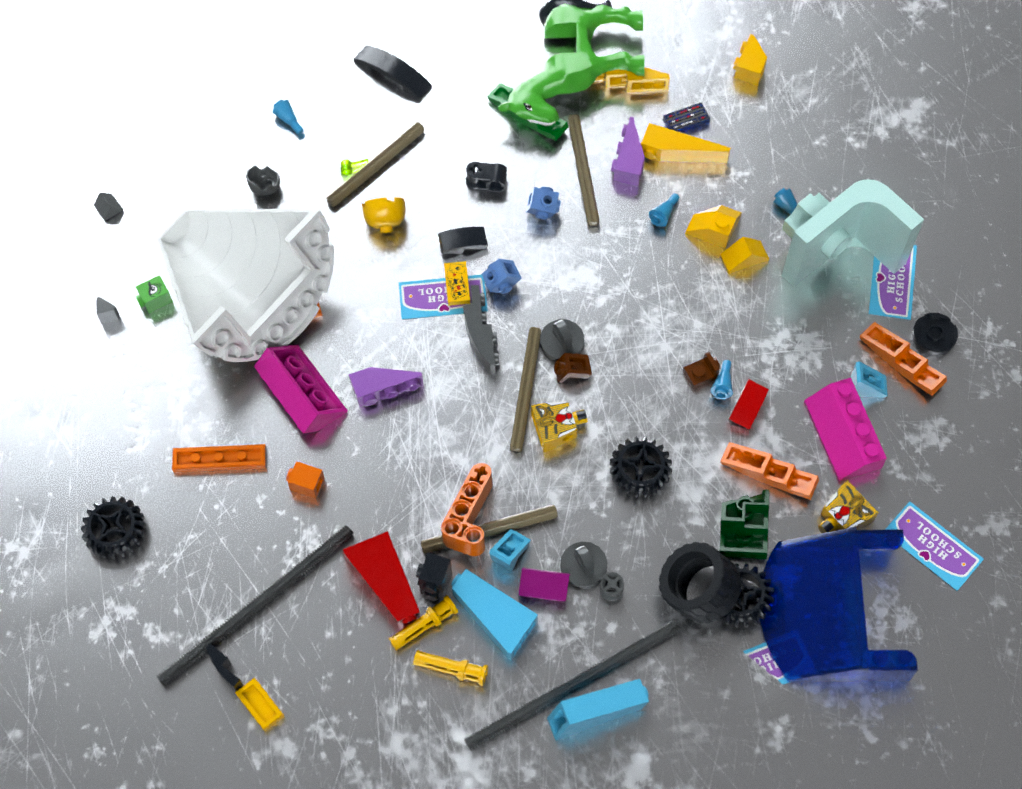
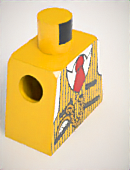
M567 401L531 405V416L543 453L577 438L576 425L588 422L585 410L572 412Z
M847 480L823 507L821 516L825 521L818 525V529L826 537L836 531L842 538H845L874 522L878 512Z

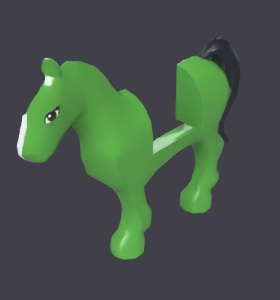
M550 0L546 2L539 10V17L544 23V38L576 37V52L560 53L549 57L544 64L543 71L520 83L509 95L508 102L500 104L498 110L502 112L510 110L529 122L545 126L552 125L558 121L559 115L556 108L549 105L545 99L559 94H570L586 90L594 83L598 76L611 70H627L637 76H645L644 55L631 56L627 51H619L615 54L597 57L590 43L595 29L607 23L624 24L630 26L635 31H643V10L631 11L627 6L613 8L610 0L600 4L584 0Z

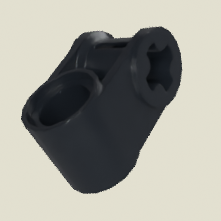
M477 161L467 165L466 184L469 188L501 192L505 189L507 167L505 165Z

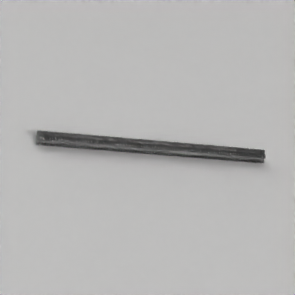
M346 525L342 527L340 531H337L338 533L333 534L324 544H321L322 546L317 547L315 551L307 555L306 559L298 562L289 572L284 573L282 578L279 577L277 581H274L275 583H272L273 585L263 590L261 595L258 594L256 598H253L254 600L246 604L247 606L244 605V608L239 609L237 614L234 613L232 617H229L230 619L222 623L223 625L217 627L218 629L215 628L216 631L213 630V633L210 632L208 637L205 636L203 640H200L201 643L195 644L196 646H193L191 650H188L189 652L178 658L177 662L174 661V664H171L172 666L166 667L167 670L161 671L159 673L160 676L156 675L157 679L166 687L165 684L168 685V682L171 683L170 680L176 679L175 676L181 675L180 672L183 673L182 670L186 671L185 668L188 669L187 666L190 667V664L193 665L195 660L198 661L197 658L200 660L199 656L203 657L202 654L204 656L205 653L207 654L206 646L209 643L213 646L214 644L217 646L216 642L220 644L219 641L222 642L221 639L227 638L226 635L229 636L228 633L232 634L231 631L234 632L233 629L236 631L235 627L239 628L238 625L241 627L243 621L246 623L245 619L248 621V618L251 619L250 616L253 617L252 614L258 613L257 610L260 612L259 608L262 609L261 606L265 608L264 604L266 606L267 603L270 604L269 600L272 602L271 598L273 600L274 597L277 598L276 595L279 596L278 593L281 594L280 591L284 592L283 589L286 591L285 587L287 589L288 585L291 587L290 583L293 585L292 582L296 583L295 580L298 581L297 578L300 580L299 576L302 577L301 574L305 576L304 572L307 574L306 570L310 572L309 569L312 570L311 566L314 568L313 565L316 566L315 563L319 564L318 561L321 563L320 559L323 561L325 555L328 557L327 554L330 555L329 552L333 553L332 550L335 552L334 548L336 550L337 547L340 548L339 544L341 545V542L344 544L343 541L346 542L345 539L349 540L348 537L351 539L350 535L353 537V531Z
M670 621L668 625L665 624V626L660 627V629L655 630L650 635L647 634V636H644L645 638L642 637V639L632 643L629 647L626 646L624 650L621 649V651L616 652L611 657L605 658L606 660L603 659V661L598 662L595 666L593 665L590 669L587 668V670L582 671L579 675L577 674L574 678L571 677L569 681L566 680V682L561 683L558 687L556 686L553 690L550 689L548 693L542 694L543 696L540 695L537 699L534 698L532 702L526 703L527 705L524 704L521 708L518 707L516 711L513 710V712L508 713L505 717L502 716V718H499L500 720L497 719V721L492 722L486 728H481V731L478 730L475 734L472 733L473 735H470V737L467 736V738H464L466 745L471 751V748L474 749V746L476 748L477 745L480 746L479 743L483 745L482 741L484 743L485 740L488 742V739L491 740L490 737L493 739V735L495 737L496 734L499 735L498 732L501 734V731H503L504 733V729L507 731L506 728L509 729V726L512 728V725L515 726L514 723L518 725L517 722H519L520 724V720L523 722L522 719L525 720V717L528 719V715L529 717H531L530 714L534 716L533 712L535 714L536 711L539 713L538 710L541 711V708L544 710V706L547 708L546 705L549 707V703L551 705L552 702L555 704L554 701L557 702V699L560 701V697L563 699L562 696L565 698V694L567 696L568 693L571 695L570 691L572 693L573 690L576 692V688L577 690H579L578 687L581 689V685L582 687H584L583 684L586 686V682L588 684L589 681L592 683L591 680L594 681V678L597 680V677L600 678L599 675L602 677V673L603 675H605L604 672L607 674V670L609 672V669L613 671L612 668L615 670V666L618 668L617 665L620 666V663L623 665V662L626 663L625 660L627 662L628 659L631 661L630 657L632 659L633 656L636 658V654L637 656H639L638 653L641 655V651L644 653L643 650L646 652V648L649 650L648 647L652 649L651 645L653 647L654 644L657 646L656 643L659 645V641L662 643L661 640L664 641V638L667 640L669 635L671 637L672 634L675 636L677 631L680 633L681 627L677 621Z

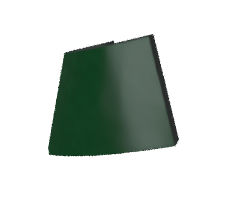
M765 489L762 491V494L753 497L746 495L737 500H729L722 503L719 552L725 557L767 559L770 489Z

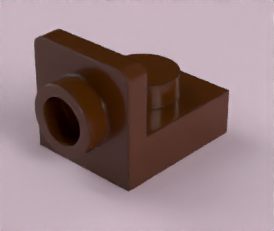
M708 351L704 353L703 359L683 367V372L692 388L695 389L716 380L720 364L717 358L712 357Z
M564 353L554 365V372L557 375L558 383H563L568 377L588 379L592 375L587 354Z

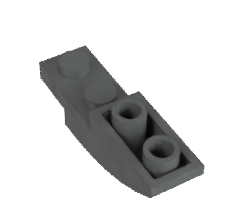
M471 285L472 305L463 306L466 332L472 349L481 364L490 374H495V366H499V353L494 352V345H498L497 332H492V324H487L486 313L481 311V306H485V293H480L479 285Z

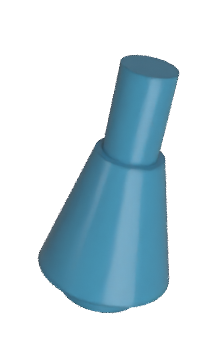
M287 99L278 100L273 105L272 113L291 126L297 135L302 134L304 129L298 123L290 101Z
M783 188L774 195L776 198L774 203L791 215L797 207V202L791 189L786 190Z
M673 193L667 201L649 212V218L654 225L660 227L667 225L673 206L680 199L679 195Z
M729 360L722 362L721 372L710 389L711 394L717 399L724 400L733 395L730 375L731 361Z

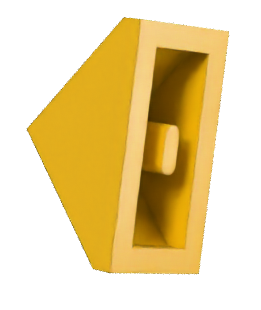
M747 237L740 238L720 254L728 274L769 261L761 241Z

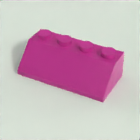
M299 345L268 347L254 365L260 377L266 382L273 395L277 397L284 410L291 416L303 434L320 431L347 413L348 410Z
M851 377L828 384L804 400L838 482L882 469L887 457Z

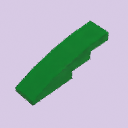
M499 83L487 95V98L496 106H499L504 102H508L509 95L514 88ZM510 110L506 111L507 114L522 124L554 141H557L569 128L567 121L561 118L556 123L545 126L529 122Z

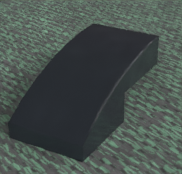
M484 226L451 229L438 234L442 254H462L465 249L485 250L488 246Z
M209 643L206 648L212 663L223 680L236 692L244 685L238 677L227 670L231 665L229 658Z

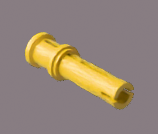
M445 595L444 600L435 606H429L425 610L426 613L388 638L396 651L432 626H440L442 624L441 621L450 615L459 613L448 595Z
M420 650L416 651L413 661L415 666L457 676L459 681H473L479 683V686L482 687L485 684L489 669L488 665L479 666L469 663V660L466 659L460 662Z

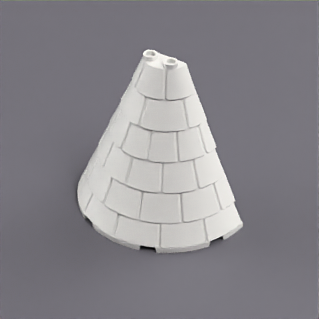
M185 209L169 225L157 240L173 289L178 297L185 325L189 329L191 342L208 355L219 357L225 361L248 362L258 360L268 347L287 346L305 330L320 309L317 304L322 293L327 294L334 265V245L329 243L328 236L330 227L320 209Z

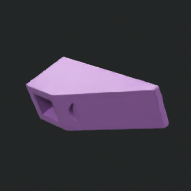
M630 117L628 125L624 124L621 137H624L623 142H618L616 154L619 155L618 159H613L611 172H614L613 181L639 186L645 157L634 118Z
M369 367L349 374L350 383L359 407L364 405L371 406L381 399H391L399 393L407 390L414 391L424 385L421 372Z

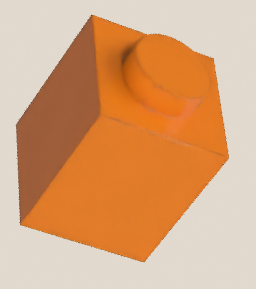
M297 461L294 468L289 469L286 477L291 491L315 499L325 479L322 469Z

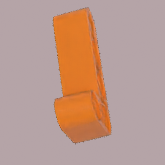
M478 463L471 468L441 525L444 545L470 556H479L486 548L484 531L479 526L473 525L493 486L491 468L485 463Z

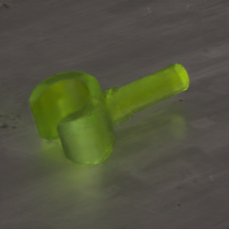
M368 158L353 162L349 159L342 160L340 167L341 175H351L352 168L369 162Z

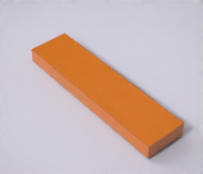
M265 444L173 448L172 470L174 473L266 469Z

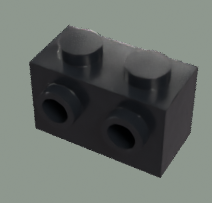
M427 552L424 564H419L416 572V577L418 578L417 585L420 586L421 594L426 599L437 601V599L444 600L452 578L451 559Z

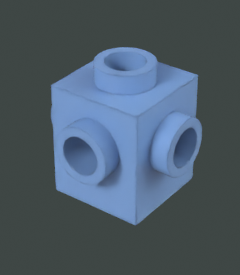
M533 187L529 191L525 212L534 214L538 219L547 220L560 209L561 200H558L559 193L554 192L550 187Z
M498 258L482 273L486 287L490 292L506 294L522 279L513 260Z

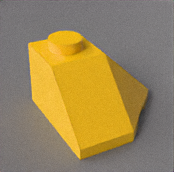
M720 205L693 215L685 234L726 249L742 212Z

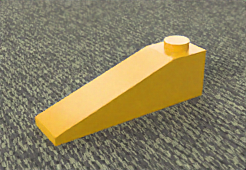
M649 123L641 142L644 157L658 161L727 163L731 149L730 147Z

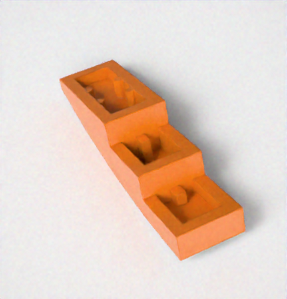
M872 323L860 335V339L880 358L931 396L947 382V376L929 366L928 359L910 349L909 342L878 323Z
M731 442L728 443L720 460L721 464L741 474L810 500L819 482L817 475L797 470L794 464L773 459L770 453Z

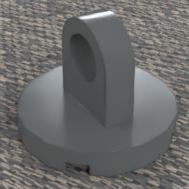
M558 319L548 323L543 328L540 334V346L543 353L551 360H558L564 353L581 354L584 347V333L575 322L567 319Z
M581 541L573 543L565 549L561 556L560 570L561 573L570 574V585L580 587L581 589L595 587L601 582V578L607 572L608 562L605 553L599 546L591 542Z

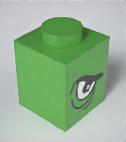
M160 275L135 286L138 295L135 296L141 308L146 307L149 314L173 302Z

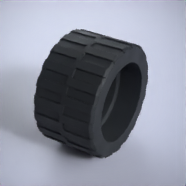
M704 542L687 543L677 548L666 559L659 575V589L662 593L661 596L667 604L690 621H695L699 624H708L722 619L736 605L741 592L742 583L736 565L716 548ZM713 566L714 575L708 589L699 597L687 600V588L692 577L701 569Z

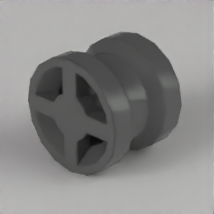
M609 572L601 578L600 594L609 601L619 599L623 593L624 580L618 573Z

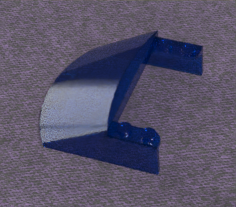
M857 527L779 541L776 544L764 568L766 573L765 579H771L772 584L769 587L774 588L775 593L771 596L774 597L775 601L769 604L772 608L771 612L764 611L766 618L765 620L760 618V625L764 641H766L771 652L772 660L776 662L782 671V675L788 682L910 681L918 671L917 659L912 652L908 650H868L859 551H893L899 549L904 542L903 530H857Z

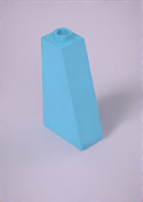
M465 569L462 574L458 573L452 581L453 596L509 660H512L537 624L538 614Z
M637 679L563 700L551 712L547 720L555 741L642 710L649 702V694L646 687L642 685L641 680Z

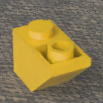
M750 34L748 41H743L740 49L741 57H736L733 65V69L736 70L734 78L758 86L765 70L767 56L756 37Z

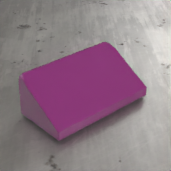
M522 567L518 595L566 602L570 574Z

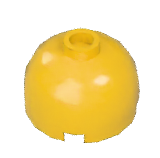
M387 197L376 198L361 204L364 220L373 229H380V233L393 232V228L399 226L406 215L405 199L400 197H394V201L387 200Z

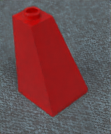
M388 531L342 549L344 558L396 622L402 620L403 624L417 619L415 615L420 613Z

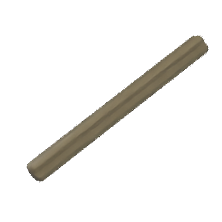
M578 114L569 115L568 123L587 223L589 226H597L599 224V215L580 117Z
M420 122L414 123L326 196L328 204L335 207L419 137L425 131L424 126Z
M531 327L528 334L510 443V450L514 452H521L523 448L540 343L541 329L537 327Z
M549 505L476 526L482 528L484 537H489L507 532L510 529L515 530L555 519L558 513L555 505ZM442 535L421 541L424 554L448 548L443 543Z

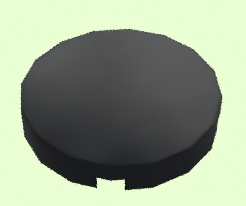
M927 313L915 322L912 330V339L916 347L922 352L940 356L954 348L958 339V329L948 316L940 313Z

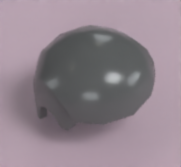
M254 165L246 173L249 189L256 195H271L280 187L281 179L278 172L271 169L268 165L263 169Z

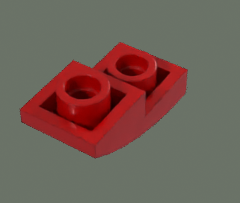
M748 379L728 420L750 430L769 389Z

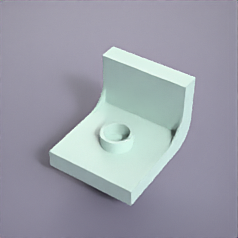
M866 179L858 181L831 202L820 193L815 196L810 193L797 204L793 213L784 220L782 230L792 240L782 277L795 287L828 259L833 260L838 257L847 247H859L869 251L894 274L907 263L924 219L889 187L876 180Z

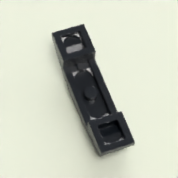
M365 45L353 58L354 62L370 71L373 68L402 86L405 93L419 101L432 87V84L412 66L383 49Z

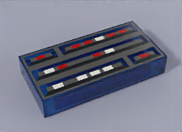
M700 102L663 115V121L668 129L684 132L710 123V117L704 105Z

